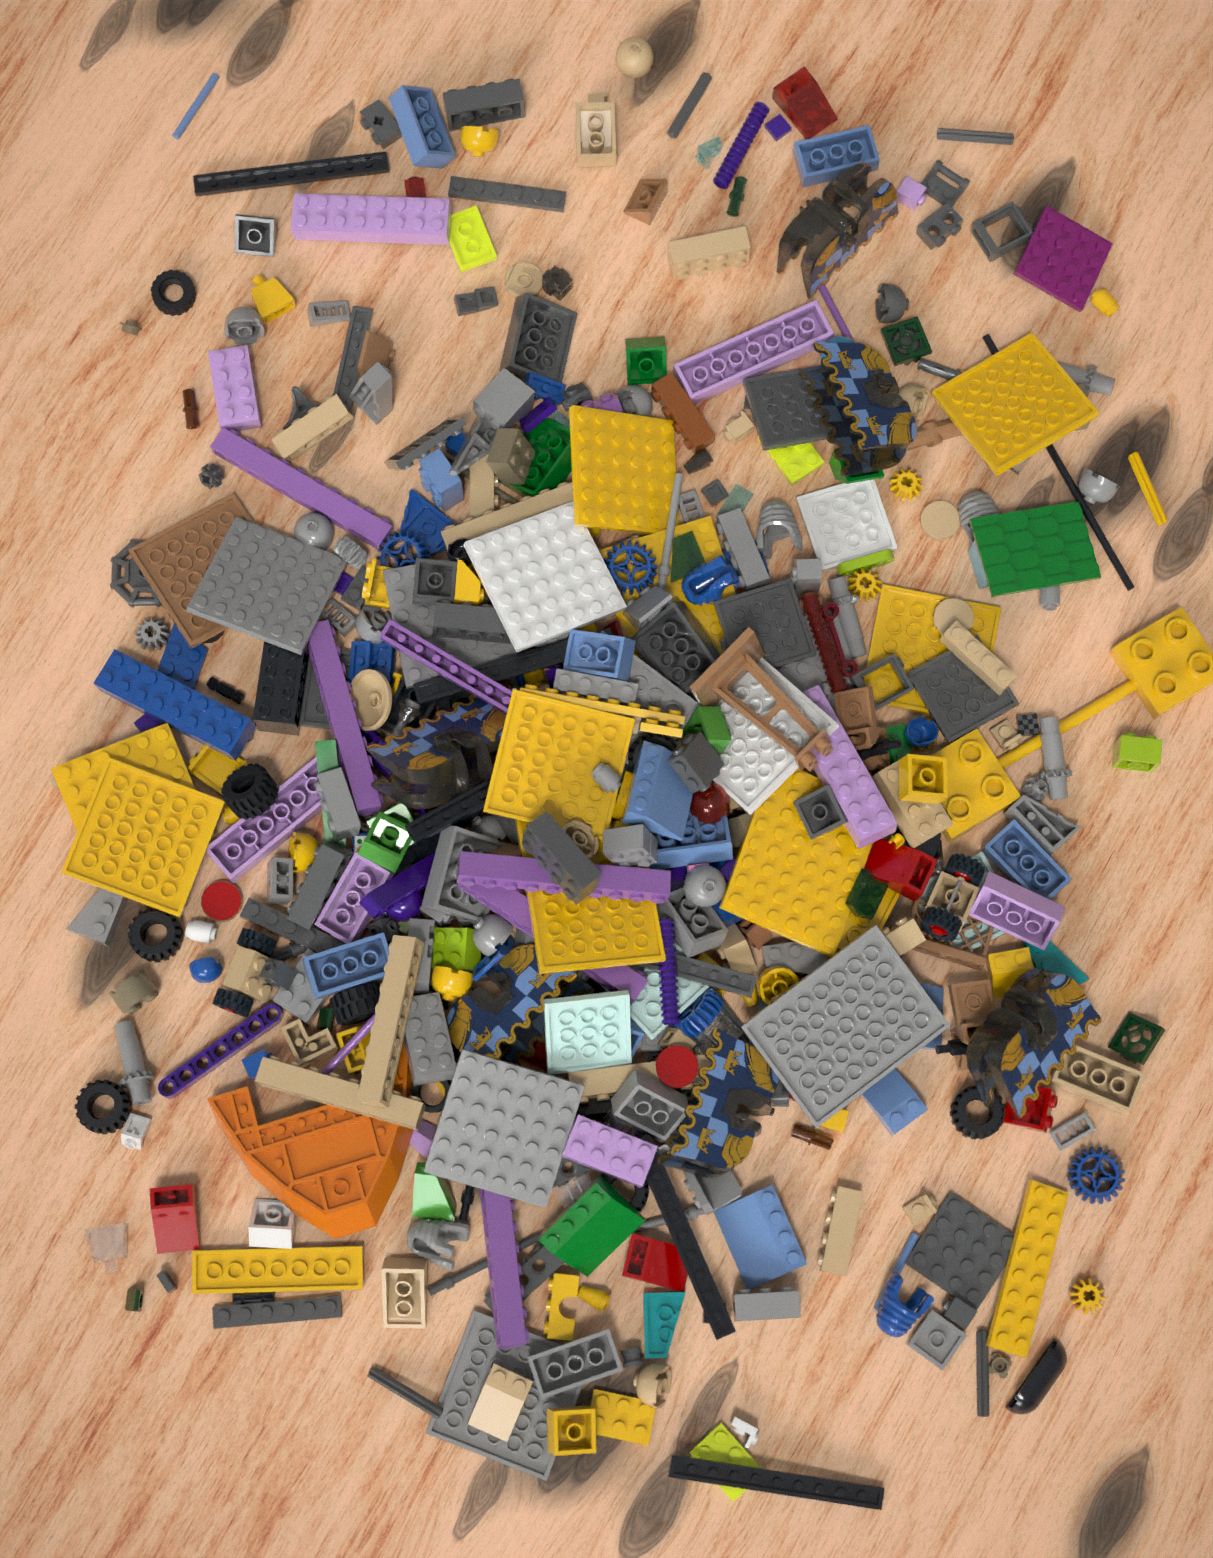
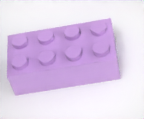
M248 346L208 351L220 428L233 429L236 432L261 428L256 386Z
M358 852L354 853L314 924L346 944L359 940L372 918L359 904L361 899L370 891L396 875V873L357 855Z
M989 871L979 889L969 915L1045 950L1062 919L1065 907Z
M577 1115L561 1156L640 1188L643 1187L658 1146Z

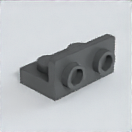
M363 565L341 597L343 602L359 611L365 606V599L362 598L364 581L368 582L369 580L365 579L367 568Z

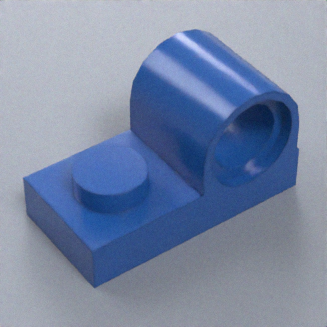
M532 372L525 376L524 383L535 391L534 401L539 399L545 400L550 396L555 404H562L563 397L561 393L565 391V384Z

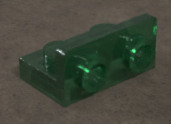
M861 869L845 904L855 917L872 920L889 885L886 882L877 881L869 870Z

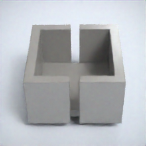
M643 824L603 830V854L615 866L648 867L650 864L658 863L657 839L652 833H649V830Z

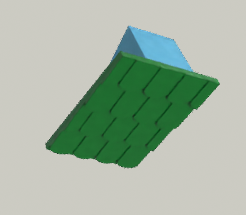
M1079 502L993 514L969 520L975 540L968 554L978 588L989 587L991 597L1101 578L1099 565L1096 561L1094 548L1090 541L1088 528L1085 524Z

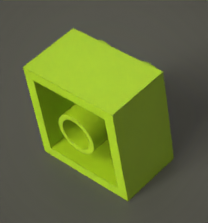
M1124 733L1114 743L1112 768L1153 772L1161 764L1162 739H1157L1153 735L1136 737L1134 733Z
M435 928L431 969H434L435 966L449 967L456 971L473 972V968L481 961V952L473 942L474 929Z

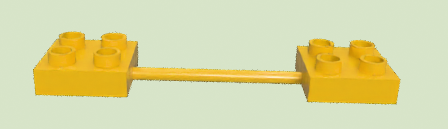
M1182 606L1113 647L1110 654L1128 681L1060 721L1061 735L1134 691L1155 720L1213 685V652ZM976 728L931 755L947 758L948 798L942 801L941 805L954 824L942 832L948 843L1009 808L1021 798V795L1004 769L1042 747L1041 733L997 759Z

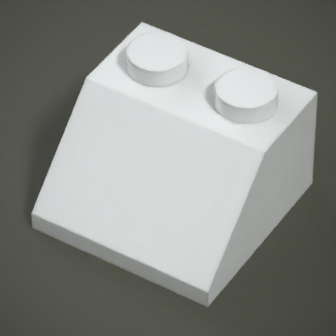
M255 1199L248 1227L249 1246L292 1249L296 1214L288 1209L280 1200Z

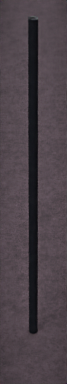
M989 334L985 335L983 340L991 354L994 355L999 352ZM1053 444L1047 446V452L1076 502H1079L1085 518L1127 591L1132 590L1135 586Z

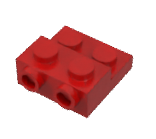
M1038 1086L1039 1097L1036 1101H1032L1030 1098L1026 1100L1027 1110L1022 1118H1020L1009 1092L1003 1123L1047 1133V1129H1051L1053 1125V1116H1050L1052 1108H1056L1058 1103V1096H1055L1056 1092L1052 1089Z

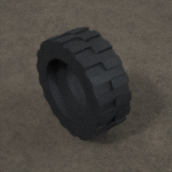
M180 270L164 271L162 274L157 275L156 279L152 282L151 296L159 311L166 315L179 316L182 313L188 312L193 307V303L196 300V290L191 278L186 273H182ZM171 284H177L183 289V296L175 302L168 301L164 297L165 288Z

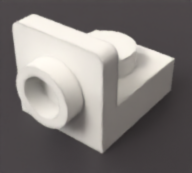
M130 1113L121 1132V1143L127 1148L141 1150L144 1136L150 1125V1119Z
M734 1416L731 1425L735 1426L733 1431L742 1436H745L746 1433L749 1434L744 1447L749 1449L750 1445L755 1446L759 1438V1434H757L758 1429Z

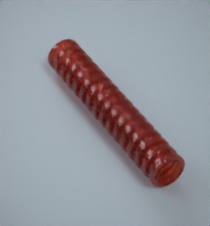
M810 594L803 597L801 603H804L803 609H806L804 613L808 615L806 619L810 621L808 625L812 627L810 631L814 634L812 637L816 640L814 643L818 646L816 649L820 652L818 654L819 657L822 658L820 662L824 664L822 668L826 670L824 674L828 676L826 680L829 681L830 692L835 694L836 692L845 691L848 685H845L846 679H843L844 673H841L842 667H839L840 661L837 660L838 655L835 654L836 649L833 648L834 642H831L832 636H829L830 630H827L828 624H825L826 618H823L825 614L821 612L823 608L819 606L821 602L817 600L819 596L818 594Z

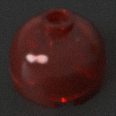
M710 782L711 786L703 792L697 791L692 796L690 814L692 817L693 815L697 817L701 823L719 822L725 814L727 817L731 809L729 795L721 785Z

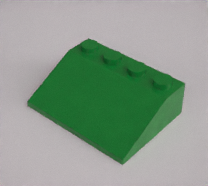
M546 418L529 433H523L535 450V456L531 462L529 474L524 485L503 484L521 497H534L539 495L538 493L542 490L558 488L557 486L563 483L572 471L570 428Z
M599 1175L542 1231L538 1241L554 1256L588 1277L646 1219Z

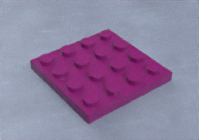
M1046 205L1013 274L1081 312L1085 307L1113 243Z

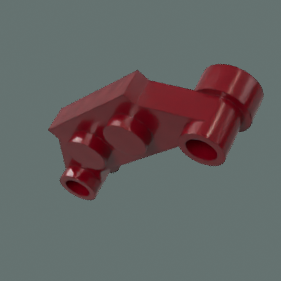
M829 602L823 607L818 626L814 627L813 631L825 667L830 666L844 677L849 678L858 672V664L853 660L845 659L833 622L839 614V607L836 603ZM827 610L831 611L832 615H829ZM846 668H850L851 673H848Z

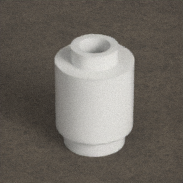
M199 920L188 921L185 936L193 941L210 944L212 940L215 941L218 929L215 928L214 923Z

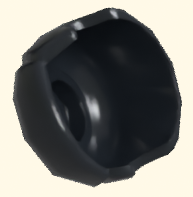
M458 539L448 545L446 553L450 561L458 562V560H462L467 566L472 564L463 546L464 542L469 539Z

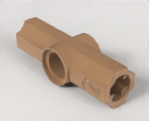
M951 419L940 423L932 421L917 429V435L913 442L902 445L905 451L925 445L933 447L942 443L943 440L961 436L962 433Z

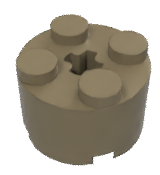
M144 969L139 971L140 976L133 974L115 987L117 992H109L123 1014L132 1015L141 1008L139 1004L142 1002L149 1003L158 996L156 993L158 991L157 987Z

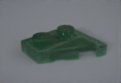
M692 531L673 538L671 584L684 579L685 575H689L690 570H694L700 563H705Z

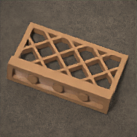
M919 898L914 902L910 917L915 918L916 916L918 920L915 922L921 925L923 917L921 918L918 914L917 907L918 904L926 906L928 901ZM968 915L967 921L970 926L958 932L965 945L958 948L949 940L948 944H945L944 940L935 941L931 934L928 935L925 931L923 935H927L928 938L911 950L981 971L986 963V956L994 927ZM981 923L990 926L988 933L982 936L975 927ZM972 928L977 939L968 943L963 932ZM980 941L984 948L982 955L975 953L970 945Z

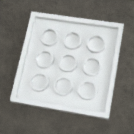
M874 480L849 484L842 483L796 497L816 558L821 559L822 572L835 569L837 565L876 552L887 549L897 550L898 547Z

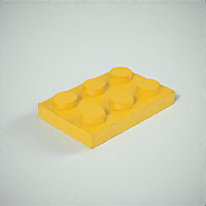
M646 718L645 722L641 721L640 731L682 738L683 729L679 728V724L666 722V725L658 724V720Z
M594 1389L591 1407L595 1408L596 1435L648 1446L656 1408L644 1404L639 1398Z

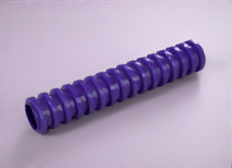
M755 102L754 107L751 108V112H749L743 127L740 128V132H738L734 140L735 142L732 143V147H730L729 152L726 154L727 157L724 158V162L721 163V167L715 175L716 177L713 178V183L717 187L728 189L734 174L737 173V169L743 162L745 154L751 147L753 139H755L756 134L759 132L761 124L764 123V119L770 112L766 104Z
M661 919L659 924L666 957L664 962H658L660 965L658 971L661 972L659 974V978H661L659 990L662 991L660 994L662 998L660 1004H663V1007H661L663 1011L661 1017H663V1020L661 1022L664 1025H676L681 1020L678 1019V1016H680L678 1012L680 1006H677V1003H679V999H677L679 993H677V990L679 988L676 986V983H678L676 979L678 973H675V970H677L675 966L677 960L674 958L676 957V953H674L676 941L673 940L675 928L672 927L674 924L672 919Z

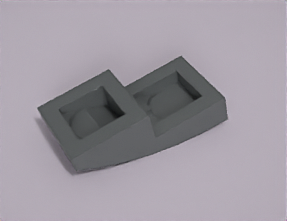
M494 286L475 289L473 293L454 296L458 316L485 311L499 305Z

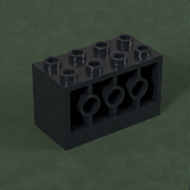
M264 641L252 719L258 731L299 736V721L309 661V653L306 647L302 655Z

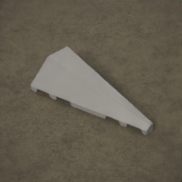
M478 416L475 418L448 472L450 475L456 476L489 454L497 430L485 418Z

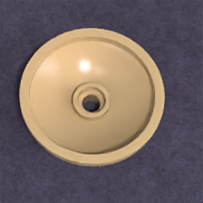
M372 669L363 670L353 678L350 684L351 693L349 694L351 700H355L357 709L355 715L356 718H360L362 730L373 731L381 727L390 714L392 691L388 680L381 672Z

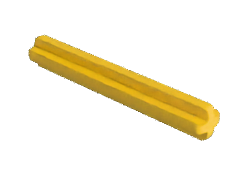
M1138 452L1131 453L1128 456L1129 462L1158 526L1164 525L1168 522V519Z

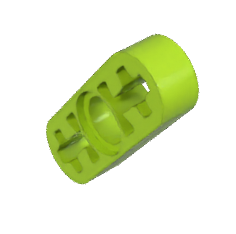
M887 549L837 565L836 568L839 577L853 575L854 571L859 573L861 568L866 571L889 564L895 559L892 550Z

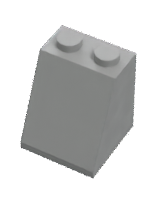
M503 368L475 398L473 410L478 417L489 421L490 425L496 430L498 428H511L533 409L535 391Z

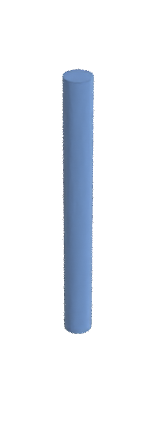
M213 73L172 134L175 139L179 140L219 79L217 74Z
M911 1233L892 1272H897L900 1275L919 1235ZM887 1282L874 1306V1309L877 1311L881 1307L880 1301L883 1300L882 1294L885 1293V1287L888 1285Z

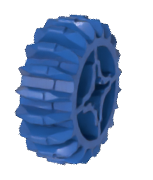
M401 530L400 535L394 531L393 538L390 535L386 536L388 542H381L384 548L377 549L378 552L382 553V556L376 557L377 560H382V563L378 565L392 568L390 557L395 559L396 568L408 566L411 563L416 564V558L412 555L411 543L417 550L418 558L430 559L431 555L425 554L430 549L429 547H423L426 541L420 540L419 534L414 535L412 531L406 534L405 530ZM404 541V545H401L398 551H392L396 544ZM396 554L406 555L407 558H410L411 560H402L400 559L401 557L396 556Z
M628 540L626 547L623 542H620V549L614 545L612 547L614 553L611 551L607 552V556L611 559L604 558V562L608 565L607 568L617 588H622L621 594L624 595L626 589L629 590L630 596L633 595V589H636L637 594H640V587L645 589L648 587L646 583L652 585L654 582L650 577H656L657 573L651 570H656L658 565L651 563L656 561V557L649 558L652 550L645 553L644 551L647 546L644 544L641 549L638 548V541L635 542V546H631V540ZM633 553L639 555L646 564L636 562ZM627 554L624 563L613 565L620 555ZM629 559L630 564H632V567L635 566L631 573V577L630 572H628V569H625L629 564ZM615 571L623 573L627 577L628 583L620 580L616 576ZM647 571L643 579L634 583V575L636 573Z
M709 987L678 1016L681 1022L674 1025V1028L681 1030L690 1039L699 1036L701 1032H704L722 1010L723 998L717 991Z
M1090 1147L1089 1153L1086 1149L1081 1150L1082 1156L1079 1154L1075 1155V1159L1078 1162L1070 1161V1164L1075 1169L1069 1168L1067 1170L1068 1173L1073 1174V1176L1067 1179L1068 1181L1074 1180L1075 1184L1070 1186L1071 1189L1076 1187L1079 1189L1075 1193L1076 1196L1084 1194L1082 1201H1086L1090 1197V1204H1094L1096 1198L1099 1204H1103L1104 1197L1107 1202H1110V1194L1113 1197L1118 1196L1114 1189H1123L1118 1182H1125L1124 1178L1119 1177V1175L1125 1173V1170H1118L1122 1162L1115 1163L1114 1160L1117 1159V1155H1113L1110 1158V1150H1106L1103 1154L1102 1147H1098L1097 1152H1095L1094 1147ZM1095 1158V1163H1093L1091 1170L1081 1169L1086 1160ZM1102 1161L1110 1167L1112 1175L1104 1171ZM1097 1170L1102 1178L1094 1180L1095 1177H1092L1090 1173H1094ZM1080 1176L1089 1180L1091 1191L1083 1185ZM1102 1181H1111V1185L1106 1191L1097 1193Z

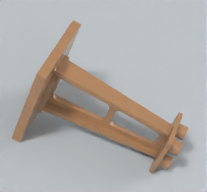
M748 627L690 686V689L700 706H715L720 700H723L791 754L801 771L806 768L812 772L819 764L816 761V756L821 753L824 757H827L834 749L831 746L832 743L830 742L829 735L824 728L819 732L757 665L765 654L755 632ZM748 672L776 700V705L765 716L758 715L730 692ZM780 710H785L810 736V740L803 747H797L770 725V720Z

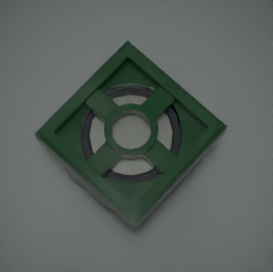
M918 316L880 330L894 366L903 363L908 366L911 362L917 363L921 357L932 354V349Z

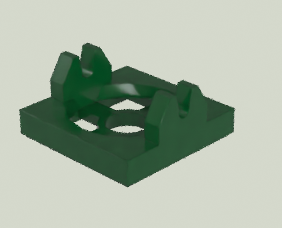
M1129 1012L1108 1048L1135 1065L1137 1062L1144 1065L1164 1034L1165 1029ZM1134 1026H1138L1137 1029H1133V1030H1131V1031H1128L1130 1028H1132V1027H1134ZM1145 1030H1150V1040L1144 1038L1143 1032ZM1134 1033L1141 1034L1137 1042L1130 1041ZM1124 1036L1127 1037L1128 1044L1125 1047V1049L1122 1045V1039ZM1140 1044L1146 1046L1140 1052L1131 1053L1135 1046Z

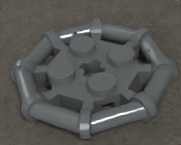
M131 539L130 543L110 560L112 562L110 588L115 590L128 603V606L132 608L134 606L160 607L162 603L145 577L140 574L141 571L134 560L124 561L129 555L128 549L145 541ZM120 567H125L124 578H120ZM128 583L134 591L130 594L122 586ZM139 593H151L153 598H138Z

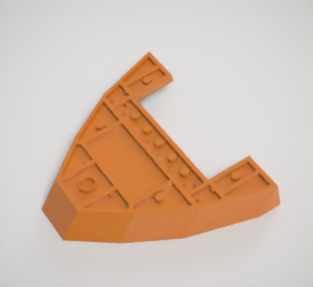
M403 1041L393 1090L402 1093V1097L409 1098L412 1096L413 1082ZM248 1086L207 1098L218 1125L251 1175L293 1213L334 1239L376 1227L399 1180L413 1129L330 1105H324L259 1125Z

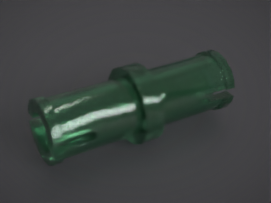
M742 176L735 177L733 190L729 194L730 202L727 214L732 217L739 215L741 202L745 198L744 190L747 179Z

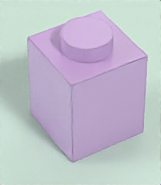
M906 176L896 191L897 201L915 211L918 205L922 206L925 202L927 187Z

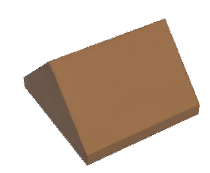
M640 179L623 212L630 217L651 225L667 194L668 181L666 179Z

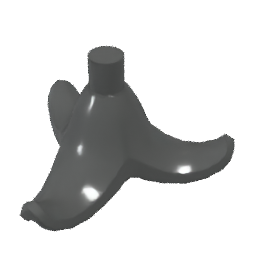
M296 386L292 387V411L283 429L290 427L294 420L303 418L311 408L320 406L308 400Z

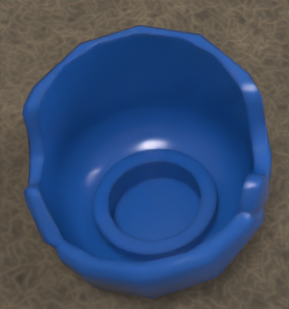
M924 717L914 718L905 726V737L915 747H927L938 737V728L934 721H927Z
M213 957L198 959L189 965L192 978L199 983H211L218 979L223 971L220 960L216 963Z

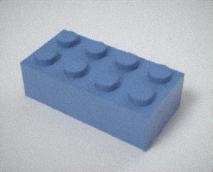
M406 85L398 88L389 97V101L413 166L442 169L456 157L431 88Z
M870 125L794 142L793 156L802 187L833 181L845 170L862 162H866L864 173L878 170L880 158Z
M1015 819L981 850L1009 881L1049 900L1072 880Z
M383 932L303 957L302 963L314 1000L336 994L360 984L384 979V966L388 961L389 947Z

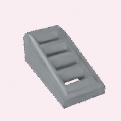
M348 300L309 303L307 308L310 327L347 321L351 317ZM340 307H342L343 315L339 314ZM331 309H334L335 315L331 314ZM324 310H326V315H327V316H324V315H323V311H324Z
M695 490L680 495L678 507L684 523L705 518ZM693 500V502L683 504L684 502ZM692 507L696 508L695 510L686 513L687 509H690ZM699 515L698 518L689 520V517Z
M330 597L326 607L329 604L333 606L326 613L323 612L321 617L324 620H328L329 624L345 638L355 628L356 618ZM337 609L338 611L330 618L329 615ZM340 614L344 615L337 623L334 621ZM346 619H348L349 621L343 627H341L340 625Z
M1084 1111L1049 1133L1061 1151L1096 1131L1097 1128L1087 1111ZM1083 1118L1089 1129L1085 1130L1079 1120ZM1076 1123V1125L1080 1129L1081 1133L1079 1135L1075 1131L1072 1124ZM1068 1127L1074 1138L1070 1139L1065 1128ZM1060 1131L1067 1141L1064 1144L1057 1134Z

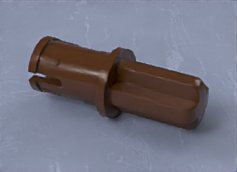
M192 389L183 390L184 408L182 410L185 412L186 429H190V427L191 429H197L199 425L195 393Z
M795 1124L791 1137L803 1140L808 1145L812 1143L827 1150H830L833 1145L832 1138L816 1133L815 1129L810 1130L798 1124Z

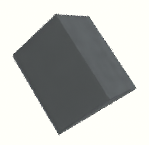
M236 214L235 253L274 257L278 233L275 218Z
M830 784L793 802L811 840L834 831L848 822Z

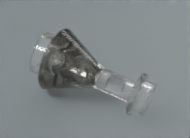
M408 698L405 702L400 701L398 723L392 734L387 733L388 736L395 735L399 737L402 729L421 715L419 711L421 706Z

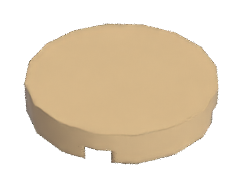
M523 261L510 266L505 274L504 282L509 295L516 299L525 292L538 296L543 288L544 280L540 269L536 265Z
M934 501L928 504L922 511L920 518L921 529L925 535L934 538V540H947L953 537L959 529V512L949 502Z
M956 598L946 599L939 603L934 611V627L941 635L956 620L966 630L969 631L972 628L974 621L973 611L969 604L963 600Z

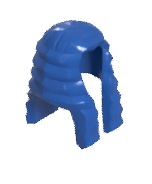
M723 555L706 564L700 563L694 570H690L689 575H685L681 588L685 598L690 603L700 606L703 604L708 605L710 602L720 600L726 587L739 582V578L734 567L730 563L727 565Z
M897 1272L890 1274V1278L887 1280L888 1285L885 1287V1293L882 1294L883 1300L880 1301L881 1307L878 1308V1313L876 1314L878 1327L891 1337H901L907 1334V1331L912 1328V1324L916 1323V1320L926 1313L934 1301L933 1296L927 1294L922 1288H918L907 1302L899 1300V1289L903 1278Z

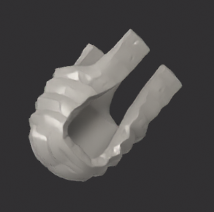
M983 491L967 493L961 499L958 506L961 527L967 532L971 545L975 539L969 520L971 518L1000 514L995 501Z
M769 501L764 504L759 516L760 522L756 540L757 549L763 552L765 558L770 559L772 558L773 542L791 537L792 544L797 550H802V537L796 525L792 509L782 501Z
M422 1218L419 1221H415L407 1231V1245L413 1253L418 1254L419 1257L429 1259L431 1263H435L436 1266L448 1269L449 1271L454 1270L455 1263L452 1260L440 1257V1253L453 1257L455 1248L447 1243L455 1240L465 1242L469 1240V1225L460 1222L438 1221L437 1219L432 1221L430 1218L427 1220Z

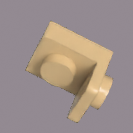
M1008 719L989 731L1002 751L1007 749L1011 751L1020 745L1019 741L1022 739V735L1016 733Z
M924 1194L902 1209L913 1226L937 1212V1203L931 1195L928 1197L927 1194Z

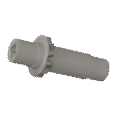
M1057 361L1076 384H1083L1087 397L1090 392L1111 395L1115 378L1097 373V366L1092 365L1087 370Z
M845 576L829 580L828 585L832 595V601L830 602L836 603L839 607L838 618L851 658L854 659L867 655L863 633L854 605L859 600L858 595H851Z
M1058 716L1041 718V743L1045 772L1040 773L1039 777L1043 780L1046 779L1050 800L1068 798L1067 777L1073 775L1072 770L1065 768Z
M133 1021L117 1023L114 1027L125 1076L120 1080L121 1087L130 1090L134 1106L148 1104L152 1101L148 1085L154 1079L153 1073L145 1069Z

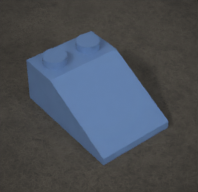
M571 629L563 670L628 681L636 641L621 636Z
M896 1069L892 1070L861 1094L891 1136L928 1110Z

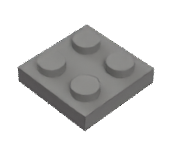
M931 1309L907 1345L943 1371L967 1335Z

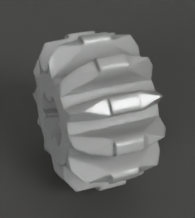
M347 536L339 539L333 548L334 552L354 569L362 566L368 558L366 551Z
M152 617L150 622H148L144 618V625L137 624L140 630L135 631V635L138 636L136 642L141 644L142 649L148 647L150 652L154 650L155 646L158 650H161L160 644L167 645L165 639L170 637V634L166 632L169 629L168 626L163 625L162 619L156 622L155 617ZM155 631L156 635L153 634V637H149L148 634H152L151 632Z

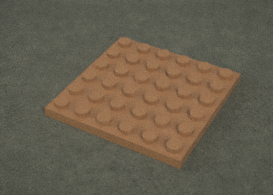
M234 493L128 549L132 559L191 649L228 629L226 626L187 612V606L235 517L253 523Z

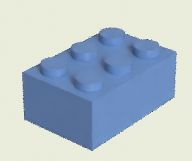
M440 448L419 460L420 468L418 470L421 474V484L426 492L430 491L433 497L432 501L437 508L441 507L443 512L464 500L461 480L458 475L454 476L448 473L451 465Z

